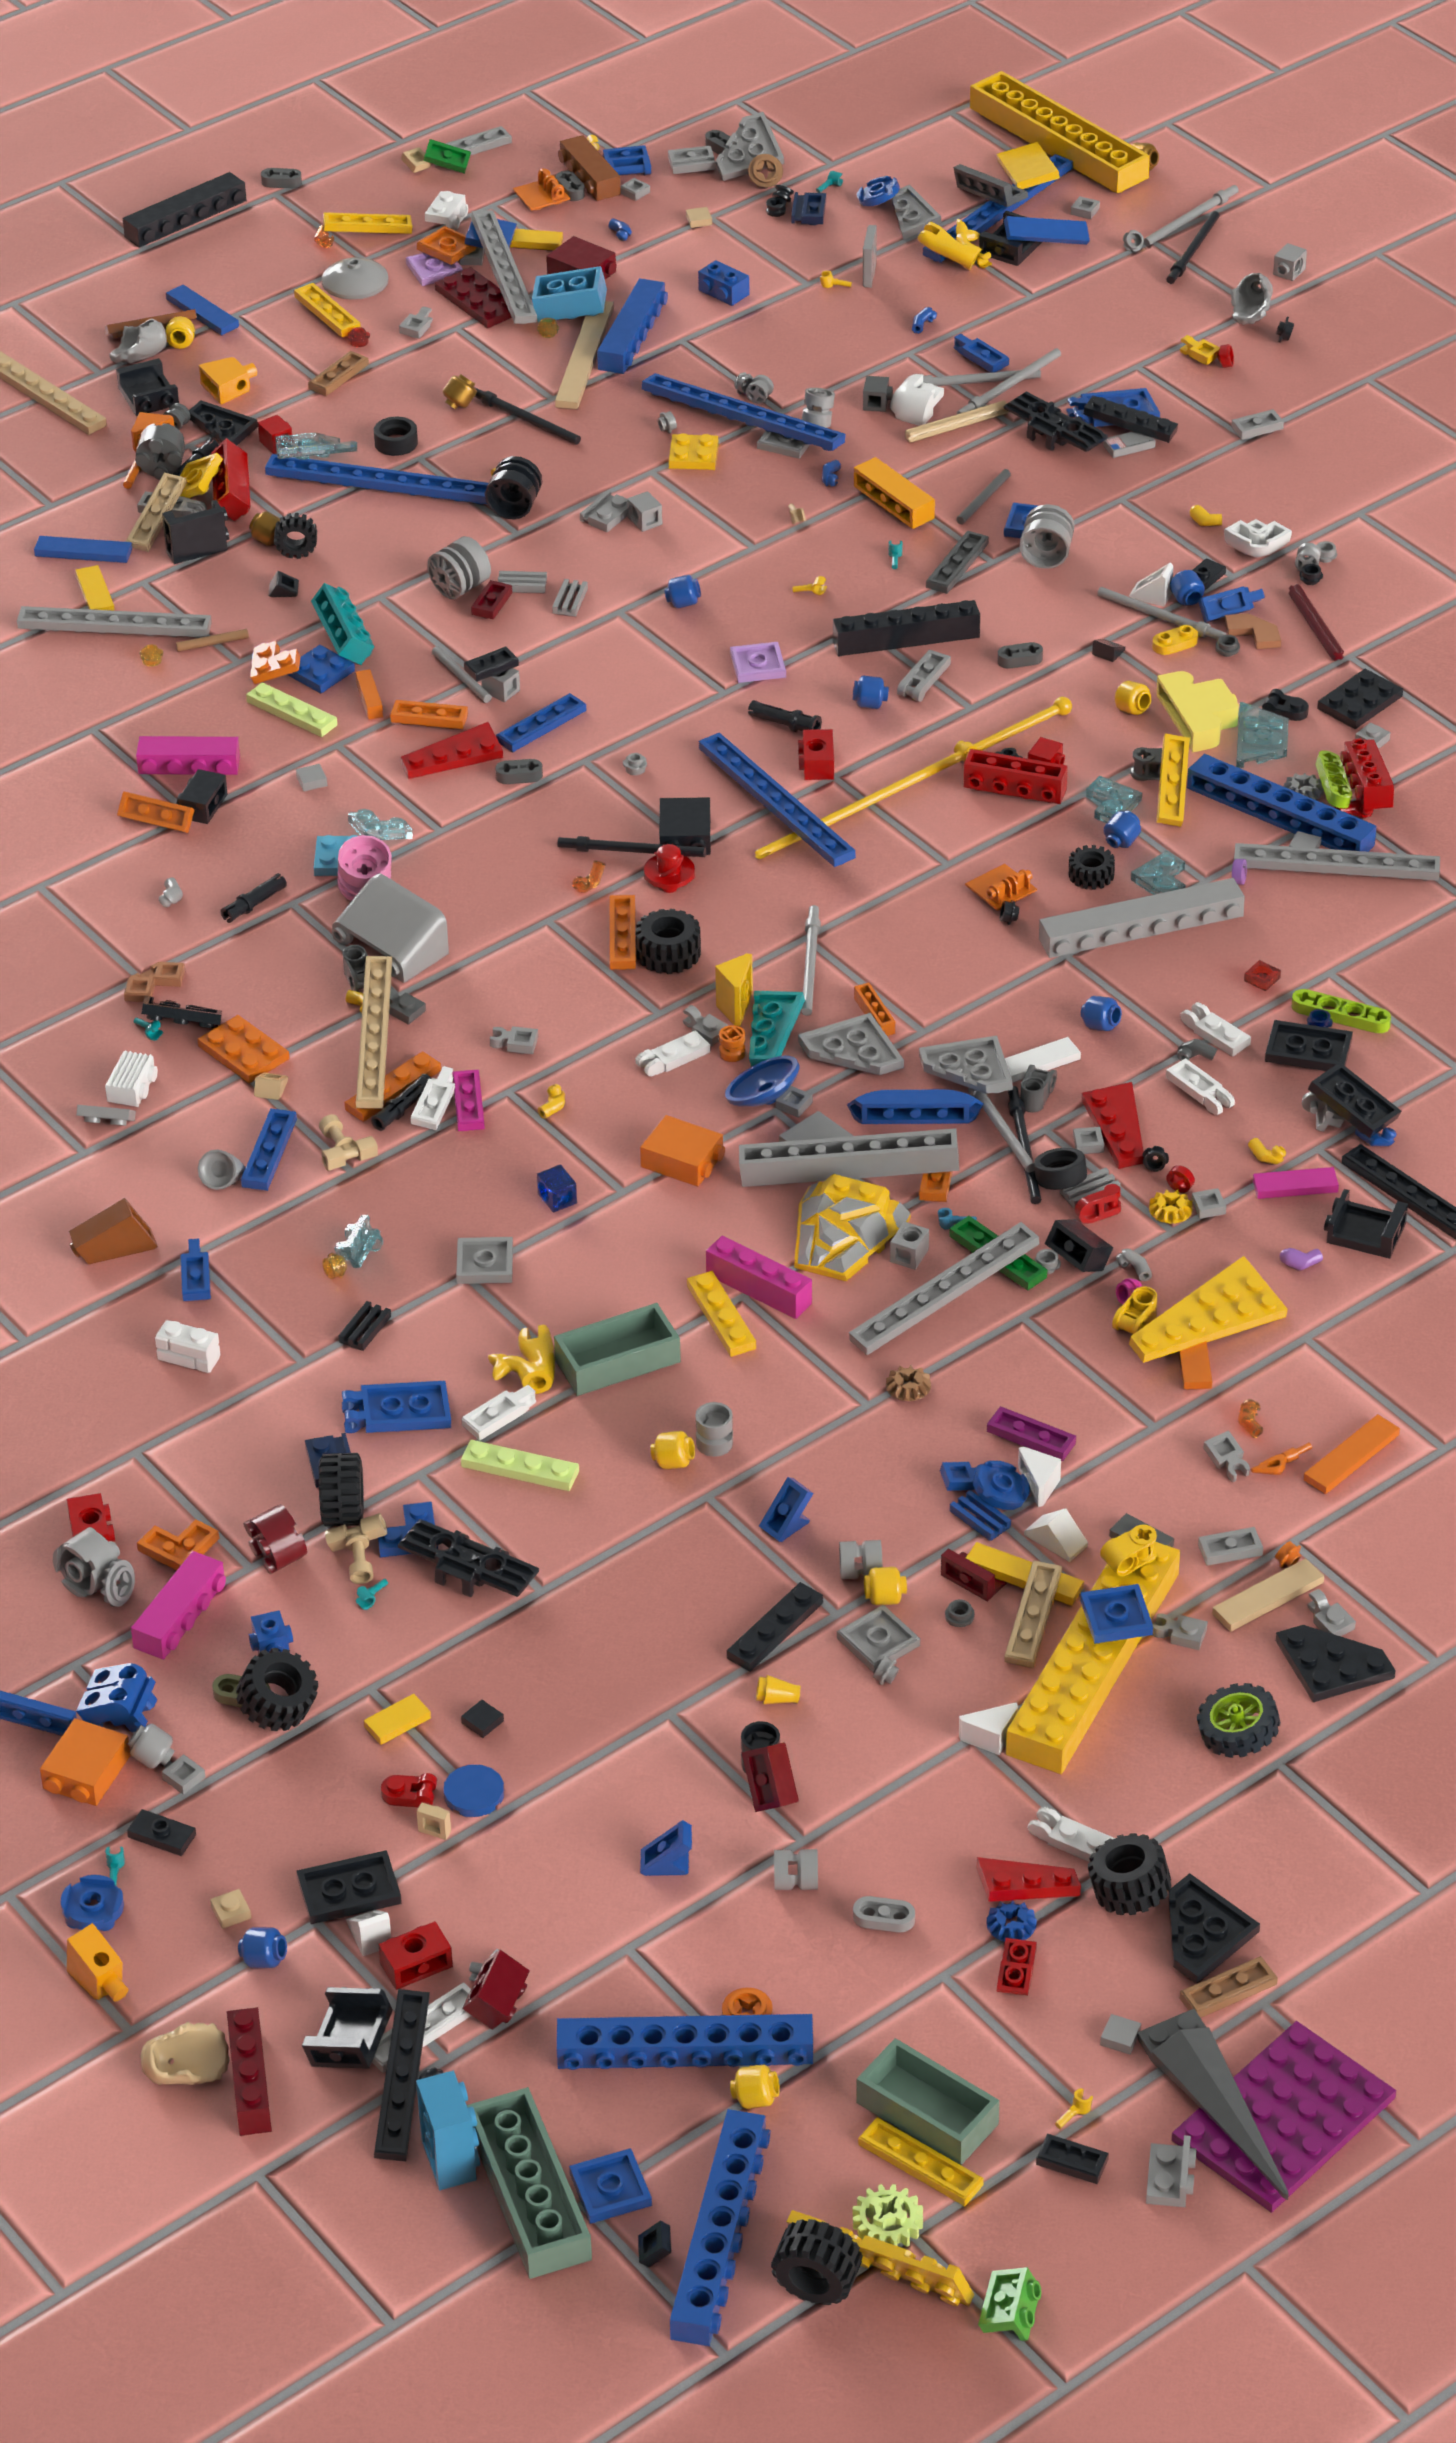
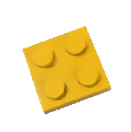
M672 434L669 469L715 470L719 444L718 436L709 434Z
M214 453L187 463L180 475L186 478L187 484L179 497L190 499L193 496L206 493L210 487V481L219 471L218 467L223 458L218 453Z

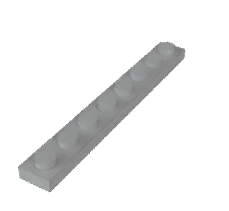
M472 211L471 220L514 324L536 323L537 314L494 211Z
M21 606L17 618L18 628L28 630L122 633L126 635L145 634L148 636L166 635L194 638L207 637L212 624L211 615Z
M1235 843L1234 860L1236 858L1246 859L1247 869L1258 868L1439 881L1440 856Z
M1022 1222L1018 1223L850 1331V1341L866 1355H869L1039 1245V1236Z

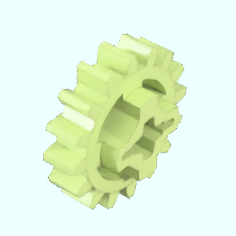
M882 2184L878 2186L877 2192L870 2188L866 2189V2198L858 2196L857 2206H853V2230H858V2237L861 2239L867 2235L896 2246L902 2243L908 2247L910 2246V2237L918 2239L919 2229H923V2206L918 2205V2197L916 2195L908 2197L907 2188H904L901 2192L896 2191V2184H892L890 2190H885Z

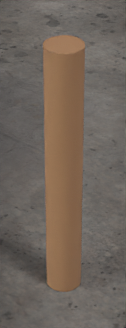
M247 629L176 642V648L178 652L247 639L249 634Z

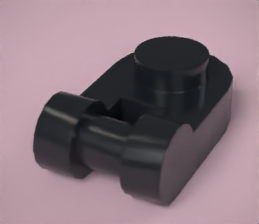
M1273 689L1269 693L1268 699L1264 701L1262 710L1269 715L1301 721L1308 716L1309 705L1302 698L1284 695L1281 690Z

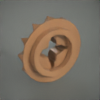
M761 154L752 159L749 164L748 173L750 180L757 187L761 186L767 189L776 186L781 180L783 167L781 162L773 155ZM764 164L767 170L771 171L768 173L767 179H765L763 173L759 172L762 171Z
M912 1365L909 1368L899 1366L897 1371H890L889 1377L886 1378V1389L896 1399L902 1401L919 1400L925 1397L931 1389L930 1375L924 1373L922 1368L913 1369Z

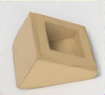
M265 1072L255 1078L254 1096L274 1100L280 1099L288 1082V1077L286 1075Z

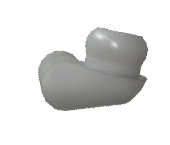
M173 877L166 879L164 882L166 890L159 897L160 903L166 908L170 907L172 903L176 904L183 897L182 890Z

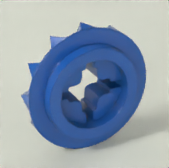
M1011 1900L1009 1904H1004L1000 1901L996 1908H990L986 1923L990 1934L996 1939L1005 1942L1006 1938L1028 1939L1036 1929L1037 1919L1035 1918L1034 1910L1028 1909L1025 1902L1019 1905ZM1013 1916H1017V1922L1011 1921L1006 1925V1918L1011 1919Z

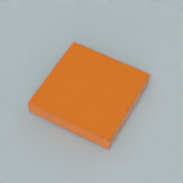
M446 226L417 242V250L450 265L472 253L477 247L466 245V235Z

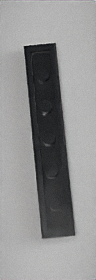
M1359 1144L1342 1156L1343 1165L1397 1201L1408 1203L1409 1209L1456 1240V1207L1362 1144Z
M398 1989L374 2150V2158L405 2162L407 2160L417 2090L416 2080H418L430 1992Z

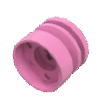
M356 836L344 842L339 849L337 884L340 892L346 899L352 901L368 880L378 873L391 879L392 855L389 847L382 840L374 836Z

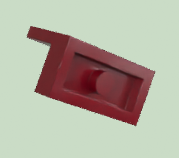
M948 1548L941 1554V1576L987 1602L1007 1584L1005 1581L996 1579L993 1573L966 1559L968 1554L965 1552L957 1554Z
M785 1742L741 1752L755 1812L778 1808L799 1801Z

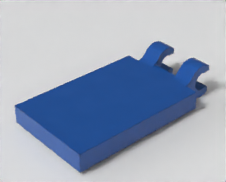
M1147 388L1081 394V398H1068L1069 405L1075 407L1066 409L1070 417L1080 416L1082 421L1088 424L1092 423L1094 427L1110 426L1113 424L1083 415L1084 407L1092 396L1103 397L1106 400L1124 404L1127 407L1160 417V411Z
M446 1381L361 1385V1391H342L345 1433H355L365 1427L366 1433L451 1428Z

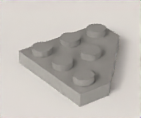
M764 112L743 117L737 131L727 141L726 148L722 154L718 155L716 167L723 181L749 174L750 162L761 154L773 155L781 164H784V156Z
M871 1013L798 1034V1043L810 1059L876 1075H883L904 1068V1059Z
M997 1036L919 1048V1057L924 1072L985 1094L1013 1090L1012 1079Z

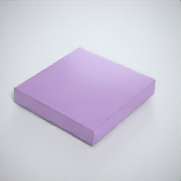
M426 253L406 257L407 266L422 286L433 284L463 270L458 262L450 265Z
M778 642L730 647V655L738 683L786 678V669Z

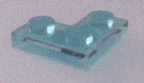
M1099 776L1086 788V797L1101 802L1095 809L1094 818L1107 823L1117 811L1131 812L1142 801V792Z
M360 809L358 812H349L348 814L349 824L360 836H374L380 840L412 839L413 829L402 818L394 817L390 818V820L381 821L373 811L368 809Z
M1167 850L1132 871L1131 881L1153 895L1183 889L1186 885L1174 878V876L1185 870V861Z

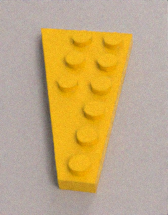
M1243 1256L1130 1336L1129 1345L1144 1363L1205 1341L1210 1342L1285 1318L1288 1309L1246 1257Z
M792 2210L786 2222L789 2225L802 2219L805 2221L813 2219L818 2222L823 2220ZM840 2227L842 2232L850 2235L853 2238L852 2241L856 2242L860 2247L859 2251L862 2252L863 2256L860 2266L869 2268L871 2264L880 2268V2273L892 2280L898 2281L900 2277L911 2282L910 2286L922 2293L928 2294L929 2290L941 2295L940 2299L952 2306L958 2307L959 2303L970 2306L974 2293L959 2267L949 2264L946 2270L934 2258L925 2255L921 2261L916 2260V2255L905 2248L867 2235L862 2240L853 2234L851 2230Z

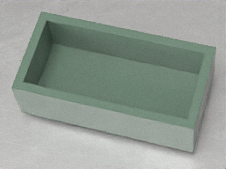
M658 1303L554 1336L555 1361L577 1396L681 1362L680 1337Z
M896 2038L856 2079L857 2104L960 2165L969 2158L999 2125L1000 2100Z

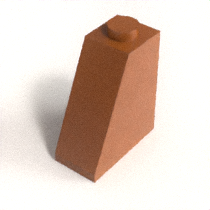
M123 1198L69 1231L72 1239L70 1247L73 1253L78 1258L82 1256L88 1264L150 1251L158 1247L152 1229L126 1198Z

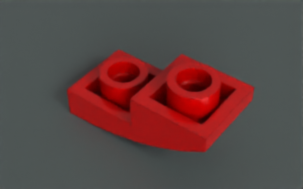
M1012 1938L1005 1939L997 1992L1028 1996L1037 1942Z

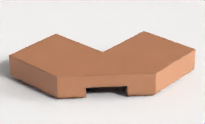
M1249 613L1225 615L1224 622L1228 635H1253L1257 649L1281 647V638L1276 625Z
M157 962L150 966V970L142 974L136 973L130 976L124 992L125 1001L143 1002L145 995L152 997L155 986L181 987L185 973V964Z

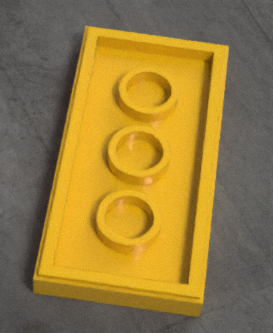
M1038 142L996 154L997 160L1014 185L1020 189L1060 178L1058 169Z

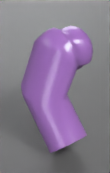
M1288 1248L1281 1251L1280 1260L1291 1268L1304 1270L1321 1262L1323 1256L1319 1249L1303 1253L1299 1250Z

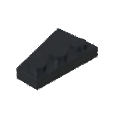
M202 400L189 410L190 421L221 443L227 438L235 445H238L258 427V421L255 418Z
M146 995L143 1001L141 1014L147 1015V1019L160 1021L163 1017L173 1018V1022L178 1024H188L189 1021L199 1022V1026L214 1028L215 1024L220 1025L222 1010L196 1005H186V1008H180L181 1005L176 1003V1001L166 1000L155 1003L154 997Z

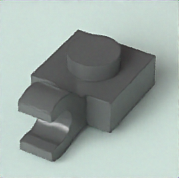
M391 986L390 1015L409 1025L426 1011V1003L406 992L399 996L397 991Z

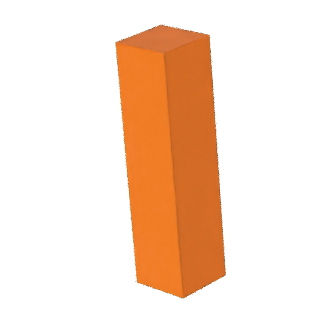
M371 670L356 671V685L368 720L382 718L383 706Z
M868 982L854 986V999L863 1013H871L887 1036L895 1034V1020L871 984Z

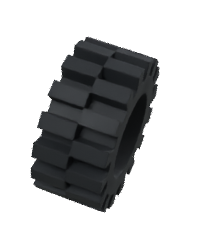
M291 513L287 514L286 518L282 516L280 522L277 521L275 527L274 544L278 551L282 549L281 554L284 556L289 553V558L297 555V559H299L301 554L307 557L309 552L312 553L314 547L316 548L318 532L316 523L313 524L311 518L307 520V515L305 514L302 517H299V513H295L294 517L291 516ZM290 532H300L305 537L300 540H294L289 538L287 534Z
M1084 845L1083 850L1079 847L1076 848L1075 852L1072 851L1071 856H1069L1068 876L1072 883L1075 882V885L1078 887L1082 884L1083 889L1092 886V890H1096V886H1099L1101 889L1104 888L1105 884H1111L1115 872L1114 855L1111 854L1110 850L1104 851L1105 847L1102 846L1099 849L1096 848V845H1092V848Z

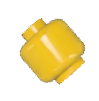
M179 316L169 321L165 330L168 344L176 349H184L191 345L195 336V327L191 320Z
M1133 681L1123 682L1115 692L1116 707L1120 711L1129 714H1142L1151 704L1149 688L1144 684Z
M683 1431L660 1433L656 1437L655 1443L651 1444V1457L653 1461L657 1460L658 1465L665 1470L685 1468L689 1465L690 1460H693L695 1457L694 1441Z
M896 1567L872 1568L869 1574L864 1576L865 1599H870L873 1605L898 1604L901 1601V1595L907 1594L906 1576H900V1572Z
M767 2065L739 2068L736 2072L735 2080L730 2082L732 2098L738 2099L740 2105L745 2109L771 2106L775 2097H778L780 2093L777 2073L771 2071Z

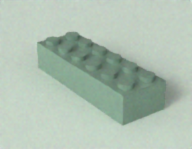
M529 2087L467 2105V2108L471 2106L474 2108L477 2118V2126H474L478 2136L479 2146H476V2149L529 2279L591 2261V2235Z

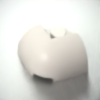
M913 374L908 376L894 392L890 408L895 413V418L918 426L924 425L933 416V407L944 396V388L931 383H924L922 374Z
M1257 519L1248 524L1240 520L1224 529L1225 541L1229 546L1256 558L1270 555L1290 542L1292 530L1276 521L1266 525Z

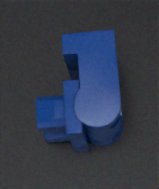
M133 1663L95 1669L86 1688L87 1691L84 1692L76 1712L85 1722L103 1727L106 1721H111L114 1726L125 1724L130 1732H136L140 1725L145 1727L148 1722L142 1712L151 1710L157 1702V1698L152 1693L156 1682L151 1676L147 1677V1673L142 1667Z

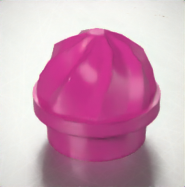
M1127 1278L1117 1285L1116 1297L1121 1304L1127 1301L1136 1288L1143 1287L1140 1281Z

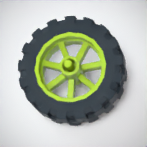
M1238 1683L1231 1684L1226 1689L1224 1687L1216 1690V1694H1210L1206 1698L1205 1704L1202 1703L1199 1707L1200 1714H1197V1722L1206 1747L1208 1749L1212 1748L1213 1753L1217 1755L1222 1753L1225 1754V1757L1233 1758L1234 1755H1239V1757L1248 1756L1247 1753L1250 1752L1255 1754L1261 1751V1747L1264 1745L1267 1747L1272 1742V1737H1276L1279 1732L1277 1726H1280L1281 1722L1276 1702L1273 1700L1272 1694L1269 1691L1265 1692L1264 1688L1259 1685L1254 1687L1251 1683H1244V1685L1238 1686Z

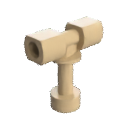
M333 1114L325 1116L320 1121L319 1129L324 1136L333 1138L336 1142L333 1148L321 1151L322 1163L327 1171L346 1166V1160L357 1157L359 1161L378 1156V1145L372 1136L356 1141L351 1137H345L341 1132L343 1124Z
M380 1513L361 1519V1525L347 1529L344 1524L325 1531L327 1545L332 1552L344 1548L353 1551L354 1563L349 1566L350 1580L355 1584H365L373 1579L372 1564L365 1560L364 1549L369 1546V1540L387 1535L386 1523Z

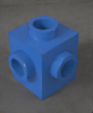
M280 1610L251 1616L252 1633L249 1634V1641L252 1651H258L259 1654L263 1650L269 1653L271 1648H278L279 1652H282L283 1649L289 1650V1643L293 1642L292 1630L290 1625H284Z

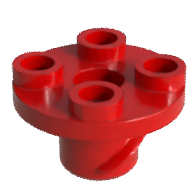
M665 844L659 847L657 852H654L655 856L651 857L644 866V879L651 885L662 888L666 893L675 892L677 888L687 885L695 878L694 863L687 856L681 855L680 848L673 844Z

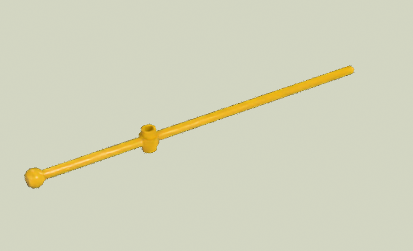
M1058 697L1054 701L1053 706L975 744L959 741L954 747V754L820 820L827 826H830L961 761L965 762L970 749L983 751L1055 715H1068L1072 710V703L1067 697ZM792 832L756 850L755 857L762 859L801 840V838L795 832Z

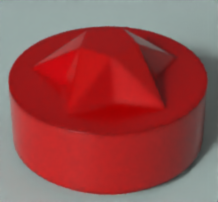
M1230 344L1221 345L1220 351L1217 354L1218 360L1223 368L1232 367L1234 365L1232 346Z
M1181 1165L1172 1167L1166 1176L1169 1186L1180 1193L1188 1192L1195 1183L1192 1172Z

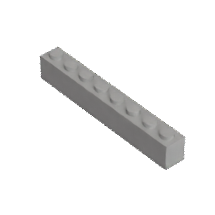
M1234 878L1043 918L1039 920V940L1049 958L1242 917L1244 916L1245 896Z
M956 1128L739 1145V1167L742 1187L825 1181L833 1174L856 1179L960 1171Z

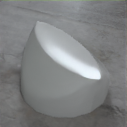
M219 1149L210 1150L199 1160L198 1175L202 1183L208 1188L219 1190L237 1182L242 1177L246 1167L238 1158L226 1151Z

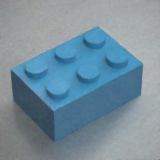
M602 267L536 276L532 303L537 314L538 323H550L559 319H575L578 316H595L603 313L607 287Z
M454 2070L416 2080L421 2141L439 2191L476 2181V2167L480 2166V2158L476 2146H479V2141L474 2126H477V2118L474 2108L472 2106L467 2108L465 2101H468V2094L464 2082L458 2083Z

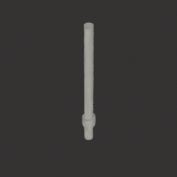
M1233 185L1226 190L1218 191L1213 195V198L1144 238V244L1150 246L1216 205L1220 206L1226 203L1228 198L1238 193V187Z
M1055 348L982 396L974 397L968 402V405L958 410L957 414L983 407L989 401L1060 357V350Z
M1040 369L1025 379L1041 378ZM1021 370L942 377L925 375L923 376V382L931 383L935 386L1005 381Z
M1100 587L1098 590V596L1178 626L1190 625L1198 631V636L1204 638L1208 636L1219 640L1221 636L1226 635L1225 632L1214 629L1210 624L1203 621L1196 622L1104 587Z
M816 905L809 907V915L805 921V931L807 933L803 985L805 1002L802 1006V1014L805 1016L812 1014L817 934L821 928L819 907Z
M968 1087L969 1094L984 1103L982 1108L1025 1170L1029 1173L1035 1170L1034 1162L987 1094Z

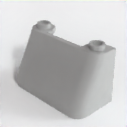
M381 873L368 880L332 924V935L337 942L348 945L353 941V937H356L384 956H391V976L403 983L449 954L447 921L444 914L432 904Z

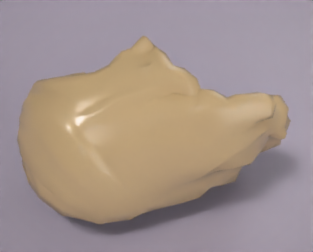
M186 2022L172 2032L147 2041L143 2045L140 2056L142 2072L153 2083L158 2085H194L195 2083L214 2082L222 2078V2073L228 2070L227 2065L230 2062L225 2034L218 2030L214 2023L206 2025L203 2023L191 2024Z

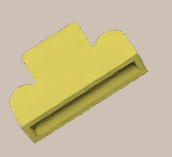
M1184 671L1157 676V697L1181 735L1190 738L1189 748L1192 752L1217 747L1220 743L1221 730L1238 725L1239 704L1237 703V698L1235 694L1230 692L1222 679L1194 684L1193 676Z

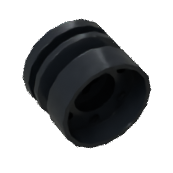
M517 456L504 458L498 463L485 491L486 503L495 514L505 519L516 520L525 517L530 512L542 486V474L538 467L528 459Z

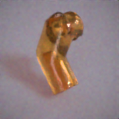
M320 225L314 236V241L323 248H330L333 245L334 236L328 237V231H324V225Z
M595 860L589 875L584 878L581 876L574 878L572 882L573 888L577 889L578 892L586 893L598 886L606 864Z
M1248 1399L1240 1405L1238 1423L1253 1438H1257L1262 1434L1263 1427L1254 1418L1258 1415L1256 1411H1260L1261 1407L1258 1402Z

